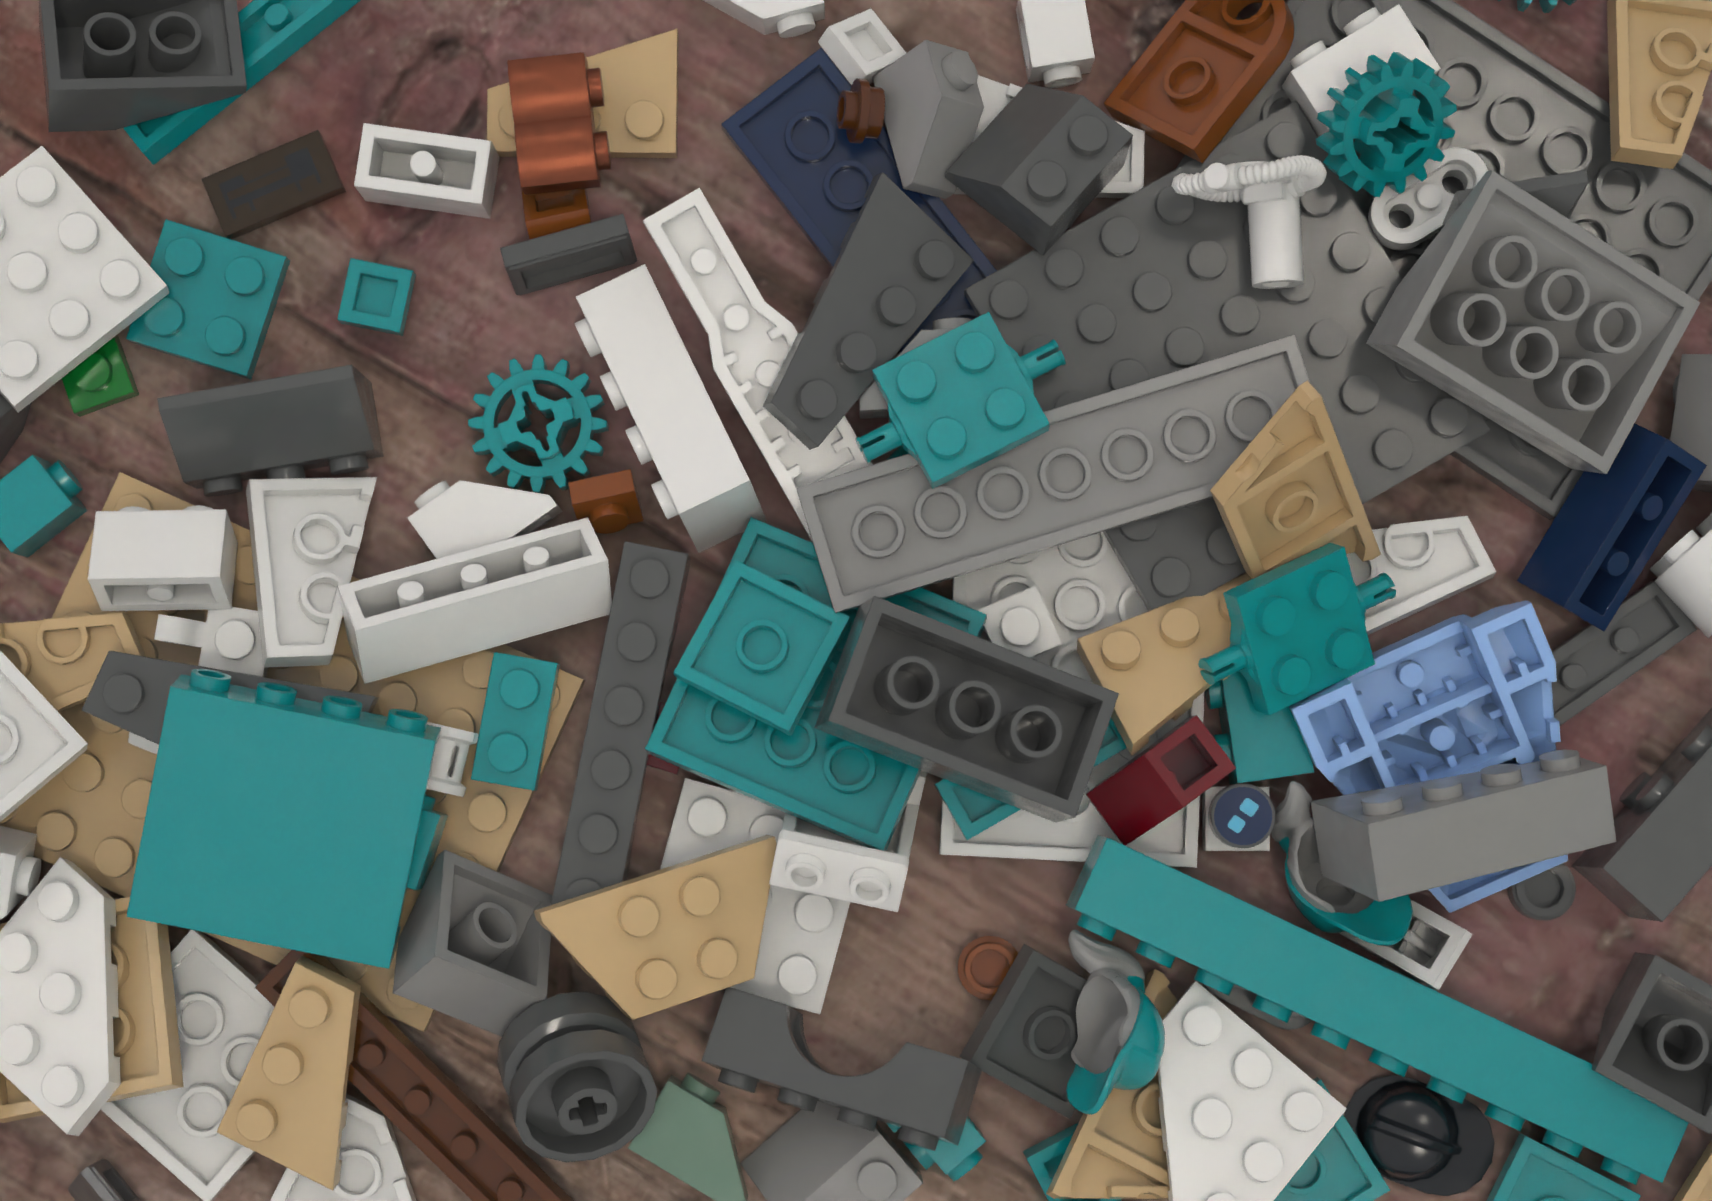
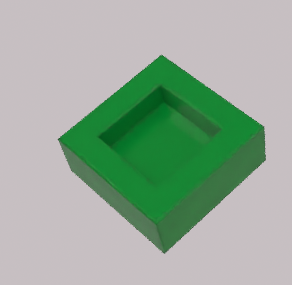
M117 335L62 378L73 413L79 417L139 395L119 336Z

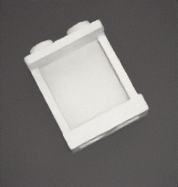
M921 770L886 851L862 846L785 813L782 830L777 841L769 884L898 912L927 772Z

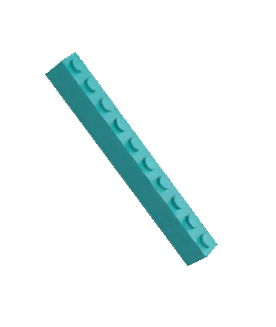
M1097 836L1066 903V906L1081 912L1076 925L1110 941L1113 940L1117 930L1122 931L1140 940L1135 952L1168 968H1171L1175 957L1199 967L1194 980L1228 996L1234 984L1253 992L1257 996L1252 1007L1288 1023L1292 1012H1296L1315 1021L1310 1034L1344 1050L1347 1049L1350 1040L1354 1039L1373 1048L1368 1061L1402 1077L1405 1076L1408 1067L1412 1066L1431 1075L1426 1088L1460 1104H1463L1467 1093H1470L1489 1102L1484 1115L1518 1131H1521L1525 1120L1543 1127L1547 1131L1542 1142L1574 1157L1579 1158L1583 1147L1601 1154L1605 1157L1600 1169L1632 1184H1637L1641 1174L1663 1183L1689 1124L1591 1070L1593 1064L1110 838Z

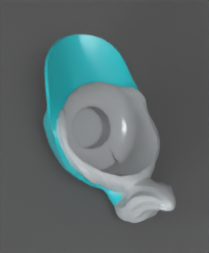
M1291 781L1285 799L1275 809V824L1271 835L1287 855L1285 877L1290 897L1296 907L1311 924L1326 933L1346 931L1366 942L1385 946L1394 945L1401 941L1407 933L1412 919L1413 910L1409 895L1378 902L1321 876L1314 821L1310 815L1312 798L1302 784Z
M1074 929L1070 932L1068 938L1072 956L1081 967L1090 973V976L1081 990L1076 1005L1078 1037L1071 1051V1058L1076 1065L1068 1081L1066 1093L1070 1104L1075 1109L1084 1114L1092 1115L1101 1109L1113 1088L1121 1090L1139 1089L1146 1086L1155 1077L1164 1052L1165 1029L1158 1010L1145 995V976L1140 963L1123 949L1096 941Z

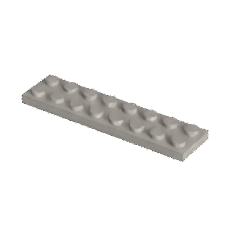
M1295 335L1045 411L1044 414L1050 423L1049 431L932 489L918 461L910 454L796 488L835 613L858 608L873 596L881 599L894 597L1213 498L1210 491L1211 488L1297 387L1307 380L1309 381Z

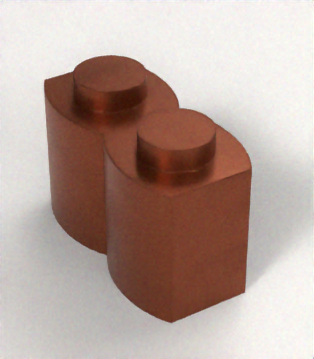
M584 52L507 60L519 178L524 194L532 195L601 187L600 171L611 169V155L607 131L595 132L593 107L605 106L600 68L589 69Z

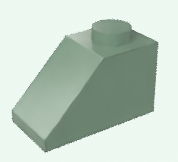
M690 1073L686 1074L683 1081L671 1075L656 1099L654 1113L642 1132L633 1138L628 1149L715 1201H747L748 1193L727 1109L716 1102L720 1091Z

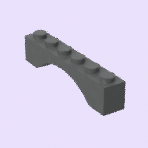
M624 541L551 905L627 881L649 753L645 750V747L655 727L667 668L679 623L691 563L688 553Z

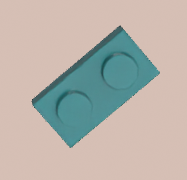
M494 652L471 780L537 791L560 667L559 663Z

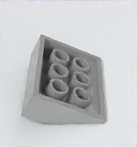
M1492 170L1484 174L1396 287L1366 344L1570 469L1607 474L1700 302Z

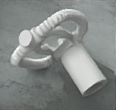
M1296 155L1283 157L1275 162L1247 161L1228 165L1213 163L1201 173H1180L1173 178L1171 186L1178 194L1191 195L1196 198L1216 202L1228 201L1231 203L1233 200L1235 202L1241 200L1244 205H1248L1252 287L1280 289L1295 287L1304 283L1300 197L1305 192L1323 184L1327 171L1321 161L1310 156Z

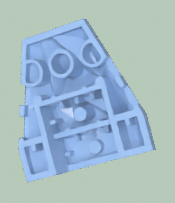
M1528 600L1494 607L1472 618L1462 614L1446 619L1372 652L1375 665L1289 706L1313 764L1343 795L1480 772L1483 768L1492 765H1520L1537 762L1541 754L1556 751V742H1561L1560 723L1554 718L1552 682H1557L1556 661L1533 605ZM1568 854L1428 890L1449 913H1452L1567 862Z

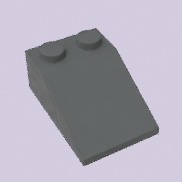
M39 0V32L49 132L117 130L246 93L247 83L237 0Z

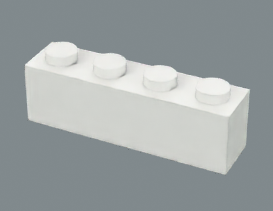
M588 517L338 586L347 639L364 684L610 614L612 605L608 558Z

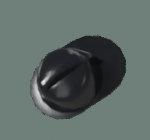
M1395 1075L1372 1079L1354 1093L1346 1107L1344 1117L1383 1178L1424 1193L1441 1196L1466 1192L1482 1180L1492 1163L1495 1142L1489 1121L1476 1105L1464 1099L1463 1104H1460L1426 1088V1083Z

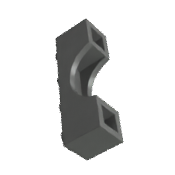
M731 987L725 989L702 1058L703 1062L721 1070L718 1082L750 1093H755L757 1084L760 1082L780 1089L778 1101L810 1112L815 1111L818 1101L840 1108L837 1120L873 1132L878 1120L898 1126L901 1129L897 1139L932 1151L936 1150L939 1140L959 1145L982 1072L980 1068L967 1060L906 1042L889 1062L872 1072L857 1076L829 1074L818 1065L809 1051L804 1035L803 1014L786 1004Z

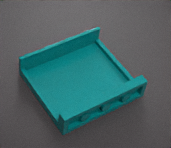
M193 669L190 676L181 674L170 686L126 917L389 969L397 948L401 928L399 923L435 747L440 737L441 727L427 725V716L409 710L391 709L388 712V716L362 711L363 704L361 702L346 697L324 696L322 703L296 698L297 690L282 684L261 682L257 684V689L230 684L231 676L219 671Z

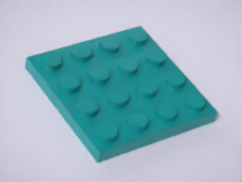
M751 517L721 584L736 559L833 608L813 543ZM924 588L884 599L979 638L987 619V614ZM858 608L842 612L850 616L851 624L791 736L676 679L645 747L649 755L862 846L886 851L921 772L918 768L814 728Z

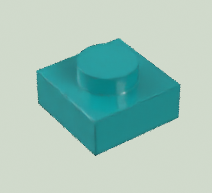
M350 258L337 320L345 325L403 336L416 274L413 270Z

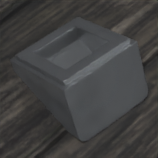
M104 1159L86 1167L68 1188L75 1201H140L109 1161Z

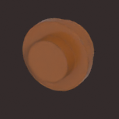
M982 936L972 940L964 947L958 959L957 970L962 985L971 995L982 1000H992L1016 959L1018 952L1008 941L997 936Z

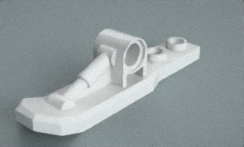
M698 188L643 220V223L708 334L714 372L812 541L796 488L873 464L872 462L867 463L865 461L863 452H860L855 440L857 436L846 416L840 420L819 447L809 450L763 407L798 333L789 320L764 301L704 194Z

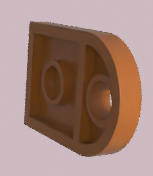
M1185 0L1103 104L1113 118L1145 131L1146 135L1203 164L1286 58L1294 38V21L1291 11L1284 0ZM1262 3L1259 11L1250 18L1236 20L1238 13L1247 5Z

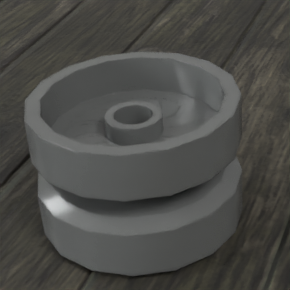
M587 991L561 993L534 1003L512 1020L499 1041L497 1066L503 1086L509 1097V1106L515 1125L523 1143L541 1157L562 1162L594 1160L621 1149L642 1132L654 1113L657 1088L632 1020L626 1017L606 996Z

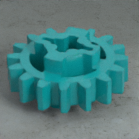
M1393 52L1388 63L1375 55L1368 56L1367 72L1362 75L1351 67L1345 70L1349 85L1344 91L1330 87L1327 94L1336 102L1333 110L1319 112L1317 119L1329 128L1328 132L1316 138L1317 146L1328 153V156L1323 161L1324 165L1339 176L1338 179L1357 192L1363 188L1374 197L1381 196L1385 185L1398 194L1405 192L1406 177L1411 174L1423 182L1427 178L1426 169L1423 166L1429 158L1442 162L1445 157L1443 152L1437 148L1439 140L1454 137L1455 130L1443 122L1444 118L1457 111L1456 104L1444 97L1450 88L1448 82L1434 74L1435 70L1421 60L1415 58L1411 61L1401 53ZM1355 150L1361 154L1360 159L1358 158Z
M535 354L531 370L524 371L515 358L509 360L511 376L503 380L499 375L491 372L487 376L490 384L495 389L491 396L475 393L473 397L475 403L485 411L483 416L468 419V426L472 430L484 433V438L478 440L472 445V448L477 455L493 454L494 457L486 467V470L493 477L502 473L505 469L510 471L507 479V486L510 489H518L524 479H530L533 492L543 494L546 480L553 479L559 488L565 491L569 489L566 474L571 470H575L578 474L587 477L590 471L583 461L586 454L602 456L605 451L601 445L593 440L595 433L609 431L607 420L593 417V412L605 405L601 394L584 396V392L592 382L586 373L577 376L572 381L568 379L570 364L564 359L557 363L553 371L547 370L542 354ZM535 384H547L558 387L568 393L571 398L566 399L564 397L553 401L541 396ZM513 394L516 403L507 421L499 423L497 427L500 410L506 400ZM529 400L546 419L555 418L554 421L546 425L548 433L546 439L550 447L548 451L541 440H538L531 431L523 432V429L532 425L530 418L532 412L528 404ZM579 423H581L580 434L575 446L564 456L561 447L568 431L579 426ZM524 448L536 453L542 466L521 464L509 457L506 452H515Z

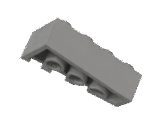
M1576 750L1546 752L1539 756V761L1532 763L1492 765L1483 768L1480 772L1311 801L1321 876L1378 902L1616 842L1607 766L1581 758Z

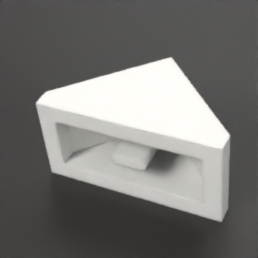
M1412 900L1413 912L1410 926L1404 938L1394 945L1372 944L1346 931L1340 932L1345 938L1407 977L1436 990L1440 989L1473 935L1466 929Z

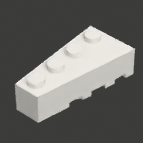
M641 265L576 296L585 316L584 319L574 323L590 357L602 353L611 370L599 377L615 410L617 411L628 406L636 425L626 429L625 432L641 465L653 460L662 480L651 484V487L667 520L680 515L698 553L744 532L751 517L762 522L767 521L751 481L646 265Z

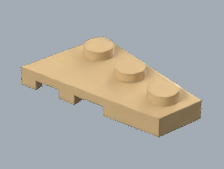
M1608 0L1607 27L1611 161L1674 169L1685 150L1703 100V91L1712 70V1Z
M678 29L586 57L589 69L600 68L605 106L593 107L595 132L607 131L611 158H677ZM509 82L487 89V140L493 143L499 157H517Z
M1248 574L1236 577L1204 596L1184 597L1077 639V653L1093 683L1119 693L1111 718L1131 756L1148 744L1149 736L1171 718L1176 721L1193 705V700L1211 686L1203 679L1200 671L1204 669L1199 668L1198 663L1200 659L1211 656L1230 646L1231 620L1223 593L1251 580Z
M123 612L0 623V651L59 713L86 701L109 651L146 657L129 615Z
M302 956L295 962L217 1129V1133L334 1190L340 1182L342 1160L339 1159L342 1130L346 1126L348 1103L345 1100L349 1065L353 1061L361 985Z

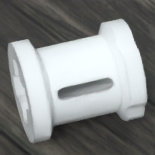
M427 722V725L441 727L427 789L464 797L466 787L461 783L469 747L478 742L479 734Z

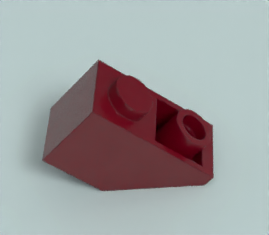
M1195 715L1186 718L1085 795L1121 844L1126 846L1184 808L1235 770L1236 767L1199 717Z

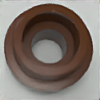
M857 78L854 80L850 91H841L837 106V126L839 129H846L847 138L850 143L861 144L864 138L877 139L879 137L885 113L883 88L871 87L867 79Z

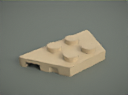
M1307 380L1297 387L1210 490L1243 568L1251 579L1328 543L1345 547L1346 554L1355 552L1363 562L1381 555L1323 399Z
M765 835L534 910L535 917L540 925L548 930L573 956L572 959L580 968L599 984L605 991L606 996L626 1017L634 1020L754 979L770 890L769 882L777 846L775 836Z
M1154 969L1148 972L1144 981L1145 995L1151 1000L1163 1019L1178 1000L1167 987L1170 981L1164 973ZM1158 1071L1146 1086L1133 1090L1113 1088L1104 1105L1097 1113L1092 1115L1083 1113L1046 1195L1054 1199L1169 1200L1166 1151L1163 1150L1158 1101L1160 1097Z

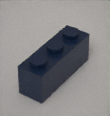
M1634 423L1607 474L1588 471L1582 473L1517 581L1559 607L1605 631L1707 465L1669 439Z

